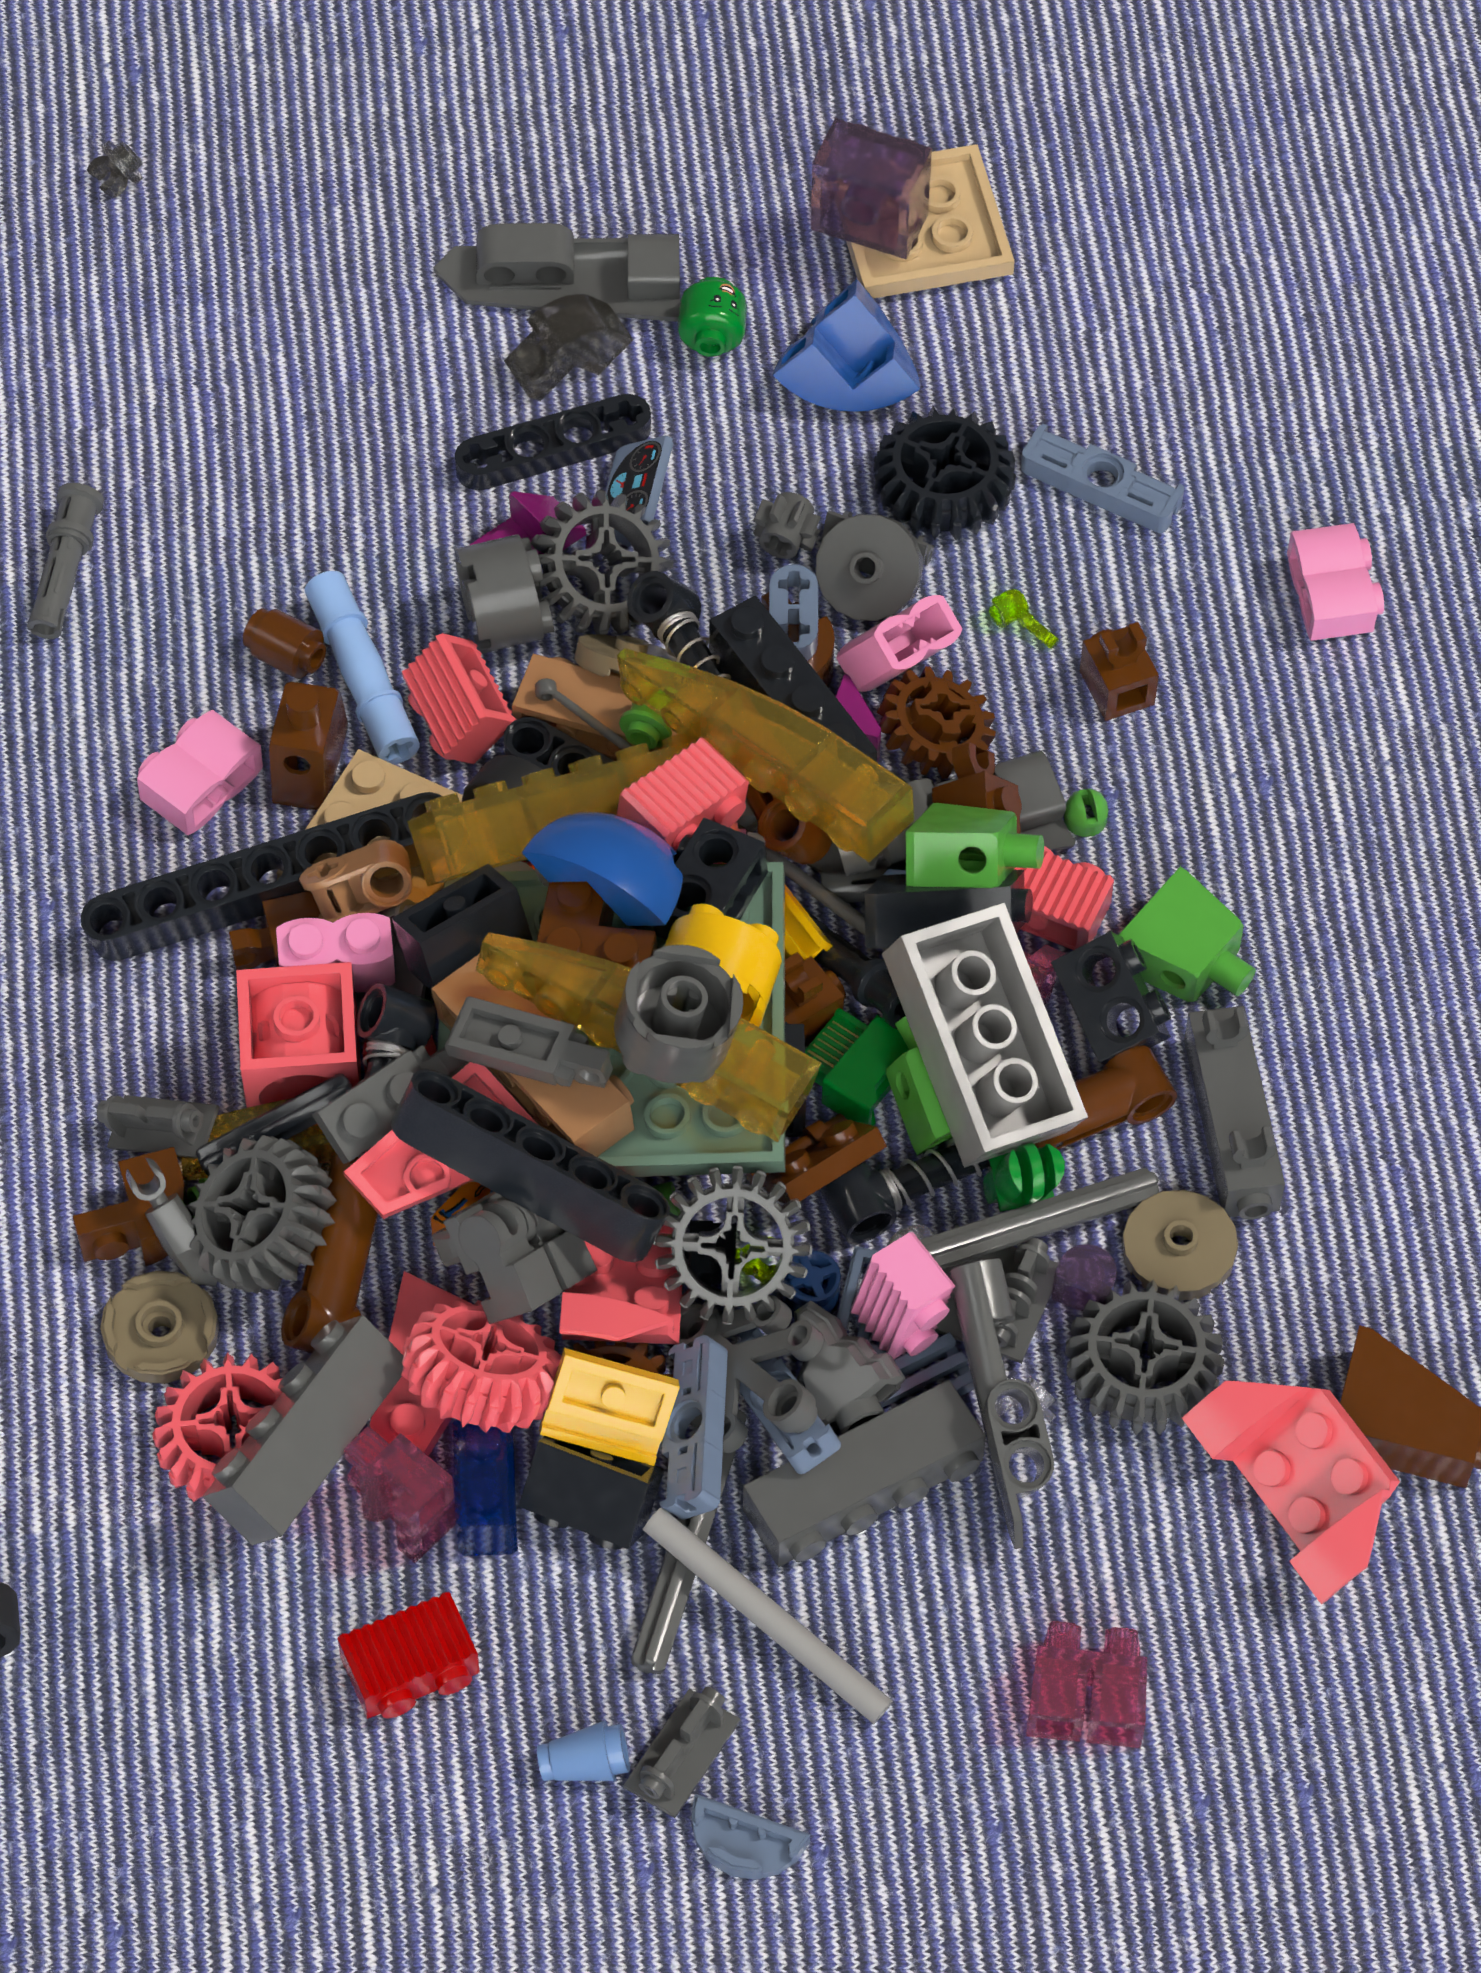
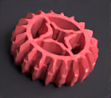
M455 1299L451 1307L445 1304H436L432 1311L421 1313L419 1320L414 1323L411 1333H408L403 1347L405 1354L402 1360L403 1370L401 1376L409 1381L408 1391L414 1395L421 1396V1406L440 1410V1419L455 1418L461 1421L462 1428L468 1423L478 1425L485 1433L491 1427H497L501 1431L509 1433L514 1425L519 1428L528 1429L533 1420L543 1419L555 1383L554 1378L561 1355L554 1350L555 1341L553 1339L541 1336V1326L523 1322V1314L489 1324L480 1300H477L473 1306H468L461 1300Z
M227 1352L223 1359L222 1367L213 1369L212 1364L204 1358L200 1364L201 1375L196 1377L183 1370L180 1376L183 1389L166 1388L164 1397L167 1405L157 1407L155 1412L156 1423L159 1425L153 1431L154 1445L160 1449L157 1453V1458L163 1470H170L168 1473L170 1483L175 1488L187 1485V1495L193 1502L202 1497L216 1479L212 1475L216 1463L201 1458L194 1451L201 1450L202 1456L215 1455L223 1458L231 1450L241 1447L249 1436L245 1431L247 1424L263 1409L251 1408L245 1405L241 1399L251 1400L266 1407L273 1405L282 1393L278 1385L283 1378H280L279 1367L275 1365L274 1361L259 1371L257 1358L252 1354L245 1360L243 1366H235L233 1356ZM214 1404H217V1406L210 1412L202 1413L207 1408L211 1407ZM233 1415L236 1416L237 1426L240 1429V1433L235 1434V1448L231 1447L230 1437L227 1434V1431L232 1429L231 1418Z

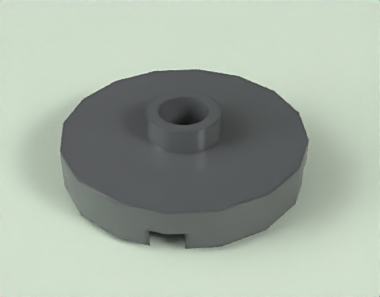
M858 514L840 521L824 536L816 555V577L823 597L837 612L855 620L877 621L899 613L914 599L919 588L921 572H923V557L916 538L902 523L883 515ZM865 557L870 558L875 563V573L870 578L863 576L859 570V564Z

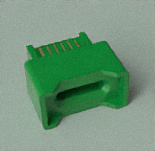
M838 1008L831 1020L805 1049L806 1077L822 1086L821 1103L837 1114L841 1113L847 1120L875 1126L874 1109L891 1090L886 1076V1068L902 1054L909 1051L899 1031L887 1024L881 1016L877 1015L869 1025H866L846 1011Z

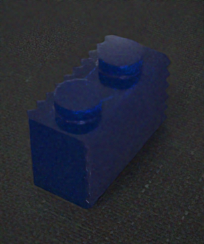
M456 1419L452 1423L455 1526L458 1552L464 1557L505 1555L518 1552L513 1429L509 1433H505L497 1427H491L485 1433L478 1425L469 1423L462 1428L461 1421Z

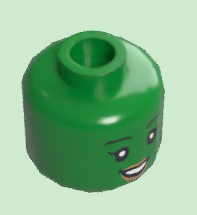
M706 277L684 290L680 300L678 319L680 339L687 347L707 357H716L734 350L741 344L745 335L747 315L745 295L730 281L719 277Z

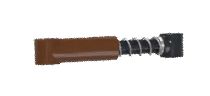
M650 571L639 576L631 585L628 593L627 606L629 612L635 620L650 628L656 639L665 645L669 655L677 658L676 669L680 674L687 676V688L690 692L698 694V707L701 711H704L701 716V724L716 750L749 780L746 802L758 821V834L765 839V846L802 865L813 864L821 860L827 854L833 842L831 821L823 813L815 810L751 698L744 692H734L729 684L731 676L723 674L718 666L720 657L712 655L707 647L710 639L702 637L699 633L698 620L701 615L699 596L693 589L665 573ZM799 825L796 834L792 837L795 828Z
M381 983L373 985L367 991L357 1016V1032L360 1037L365 1038L364 1041L367 1043L365 1048L367 1056L363 1058V1063L367 1067L364 1079L401 1054L410 1050L412 1052L422 1045L426 1046L432 1035L436 1019V1008L432 1001ZM368 1150L345 1164L342 1163L338 1155L332 1157L328 1177L332 1179V1182L327 1190L331 1191V1194L337 1201L326 1212L330 1214L335 1223L323 1228L321 1236L327 1245L315 1246L310 1255L314 1265H306L300 1291L292 1297L285 1310L281 1326V1337L286 1346L312 1354L315 1349L311 1346V1342L325 1325L333 1320L342 1323L361 1315L356 1305L379 1214L344 1176V1171Z
M1143 1045L1130 1048L1109 1060L1101 1071L1074 1081L1088 1118L1067 1133L1035 1143V1146L1040 1148L1050 1144L1057 1150H1060L1126 1121L1132 1125L1150 1122L1173 1106L1177 1099V1092L1150 1047ZM950 1140L947 1148L938 1152L928 1149L923 1158L914 1162L904 1159L900 1168L895 1170L888 1168L880 1169V1171L877 1169L872 1170L870 1165L861 1163L822 1187L820 1193L846 1241L851 1244L863 1243L889 1229L896 1220L897 1210L901 1211V1208L906 1203L911 1207L912 1203L910 1200L929 1192L931 1196H934V1190L952 1182L958 1187L957 1180L974 1173L981 1177V1170L990 1167L989 1159L964 1168L956 1145H952L955 1142Z

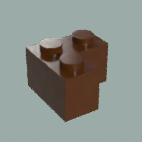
M587 881L549 882L531 967L537 1000L544 999L550 1006L617 1013L631 969L638 962L641 963L648 957L653 956L654 950L658 949L655 931L612 927L615 912Z

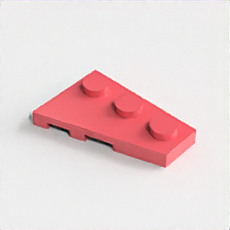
M469 1062L452 1077L456 1081L536 1123L485 1066ZM393 1130L344 1171V1176L383 1219L474 1181L406 1144L396 1136Z
M404 1271L389 1341L404 1356L403 1347L407 1334L411 1333L414 1323L419 1320L422 1312L432 1311L436 1304H445L451 1307L455 1299L461 1300L468 1306H473L474 1304ZM402 1376L372 1415L367 1434L368 1444L395 1459L421 1470L452 1417L440 1419V1410L421 1406V1396L414 1395L408 1391L409 1381Z

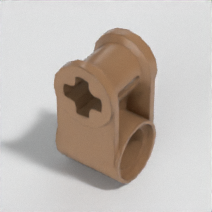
M387 839L374 841L367 846L339 857L321 860L307 868L299 878L303 889L311 891L321 913L318 918L332 923L348 915L378 913L398 906L411 894L413 885L407 851L399 843ZM383 867H391L399 871L397 876L389 880H380L373 876L376 870Z

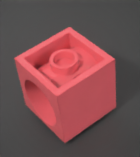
M351 962L236 970L240 1070L249 1121L337 1074H344L353 1087L362 1080L360 1042L357 1032L358 1013Z

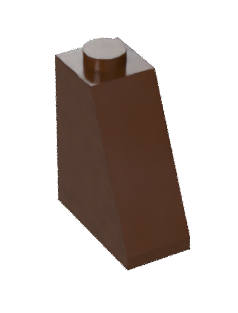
M1359 1325L1340 1404L1390 1469L1467 1488L1472 1469L1481 1470V1407L1372 1328Z

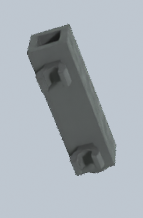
M1237 1006L1189 1012L1184 1044L1220 1206L1225 1209L1229 1217L1240 1216L1248 1220L1265 1217L1271 1212L1280 1210L1285 1182L1245 1007Z

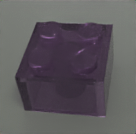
M835 118L812 162L811 230L907 259L928 216L932 148L918 144L910 139H901L872 130L862 124H853Z

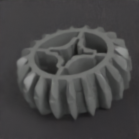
M598 490L593 495L592 502L584 493H578L573 497L572 507L564 501L554 507L556 518L546 516L540 522V526L546 535L537 534L531 540V545L536 550L544 553L538 554L543 570V581L534 583L535 588L541 589L547 586L550 594L544 597L542 601L547 600L549 607L556 602L562 607L557 613V622L562 624L572 615L576 616L574 627L578 633L586 631L591 621L593 622L594 632L600 635L608 633L610 623L618 634L629 630V619L633 623L641 625L642 623L635 620L630 614L627 600L621 603L610 604V594L615 591L616 578L625 577L630 573H639V576L650 571L665 572L673 568V560L659 557V552L670 546V540L668 538L655 540L652 535L660 527V520L654 519L645 525L640 519L645 513V505L638 504L630 512L627 511L626 494L616 496L610 506L605 490ZM591 523V534L586 537L585 550H576L572 554H562L565 540L572 528ZM614 529L627 538L634 551H628L619 546L615 538ZM598 553L604 556L602 561L607 559L609 565L613 566L603 574L598 571L600 566L595 568L592 561H589ZM566 575L575 576L583 581L587 589V598L575 590Z
M262 1135L258 1141L243 1138L238 1151L235 1149H223V1162L220 1165L207 1164L210 1176L205 1183H193L200 1194L197 1201L186 1205L191 1214L195 1216L191 1220V1224L197 1231V1235L191 1241L189 1247L200 1255L198 1265L203 1268V1271L230 1289L236 1288L256 1294L262 1288L278 1291L282 1278L286 1281H297L298 1266L300 1264L314 1265L310 1254L315 1246L327 1245L321 1236L322 1230L335 1222L326 1210L337 1200L333 1197L331 1191L327 1190L332 1179L327 1176L326 1171L321 1169L322 1164L318 1162L314 1155L303 1150L298 1144L291 1140L285 1141L282 1138L278 1140L275 1137Z
M741 1165L733 1166L732 1183H722L719 1168H710L709 1178L712 1186L707 1189L703 1188L696 1176H691L688 1178L687 1183L695 1196L688 1200L682 1193L678 1191L672 1192L670 1200L681 1212L678 1216L669 1212L664 1225L673 1228V1233H659L653 1243L659 1247H671L672 1250L671 1254L662 1255L655 1260L657 1269H668L675 1266L677 1270L675 1274L665 1280V1288L671 1291L685 1283L688 1289L682 1295L680 1305L683 1308H688L699 1296L705 1300L700 1310V1318L708 1320L712 1315L714 1304L724 1306L722 1313L723 1323L728 1325L733 1323L734 1307L744 1306L746 1320L753 1321L756 1317L753 1303L762 1300L766 1310L773 1314L776 1306L770 1295H772L771 1293L777 1289L790 1299L796 1294L793 1285L785 1280L786 1275L790 1274L797 1278H805L808 1273L805 1266L792 1261L794 1255L808 1256L812 1254L811 1244L794 1242V1236L810 1231L809 1221L799 1220L790 1223L788 1218L801 1209L800 1201L797 1198L792 1199L781 1206L777 1200L784 1194L786 1185L782 1181H778L773 1185L769 1193L761 1190L765 1182L766 1172L760 1169L755 1172L751 1185L742 1183L743 1167ZM727 1198L725 1219L718 1228L712 1231H699V1233H685L690 1220L701 1208L715 1200ZM745 1199L759 1204L772 1215L781 1231L782 1239L768 1238L767 1235L753 1233L747 1228L744 1222ZM736 1215L737 1231H739L740 1240L749 1242L750 1246L746 1253L740 1250V1258L735 1259L734 1272L730 1274L728 1272L729 1258H726L725 1248L716 1247V1244L713 1243H716L719 1236L726 1239L725 1232L731 1230L732 1216ZM684 1251H698V1254L712 1256L718 1261L722 1270L721 1290L711 1287L695 1275L686 1260ZM767 1256L780 1257L775 1269L764 1281L752 1288L739 1291L741 1270L747 1262L752 1259L767 1258Z
M1129 1279L1124 1284L1122 1296H1119L1107 1286L1105 1291L1102 1292L1101 1303L1089 1299L1084 1305L1083 1317H1076L1072 1322L1070 1333L1073 1337L1066 1341L1065 1355L1070 1359L1067 1362L1066 1373L1069 1380L1077 1381L1074 1389L1077 1400L1091 1398L1089 1411L1092 1417L1106 1410L1109 1411V1424L1112 1429L1121 1424L1122 1419L1132 1421L1131 1428L1135 1435L1142 1431L1143 1423L1151 1422L1153 1428L1160 1435L1166 1430L1167 1418H1170L1182 1428L1186 1424L1182 1417L1219 1386L1217 1377L1223 1373L1224 1368L1223 1356L1219 1354L1222 1351L1223 1341L1221 1334L1212 1333L1215 1323L1212 1319V1314L1197 1316L1200 1307L1197 1297L1183 1304L1180 1303V1291L1177 1285L1170 1289L1167 1295L1157 1293L1158 1287L1154 1279L1147 1284L1146 1292H1138ZM1136 1326L1133 1330L1129 1332H1116L1122 1328ZM1161 1330L1171 1334L1177 1340L1167 1337ZM1146 1341L1148 1343L1147 1355L1150 1357L1146 1373H1143L1141 1371L1142 1359L1139 1356L1142 1351L1143 1342ZM1111 1374L1121 1376L1129 1385L1117 1380ZM1177 1377H1182L1180 1380L1175 1382ZM1163 1381L1175 1382L1163 1388L1152 1389L1155 1384Z

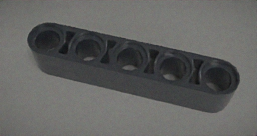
M424 1069L413 1074L392 1117L391 1127L393 1132L406 1144L620 1260L627 1262L642 1261L649 1253L669 1215L670 1206L668 1200L655 1188L436 1070Z

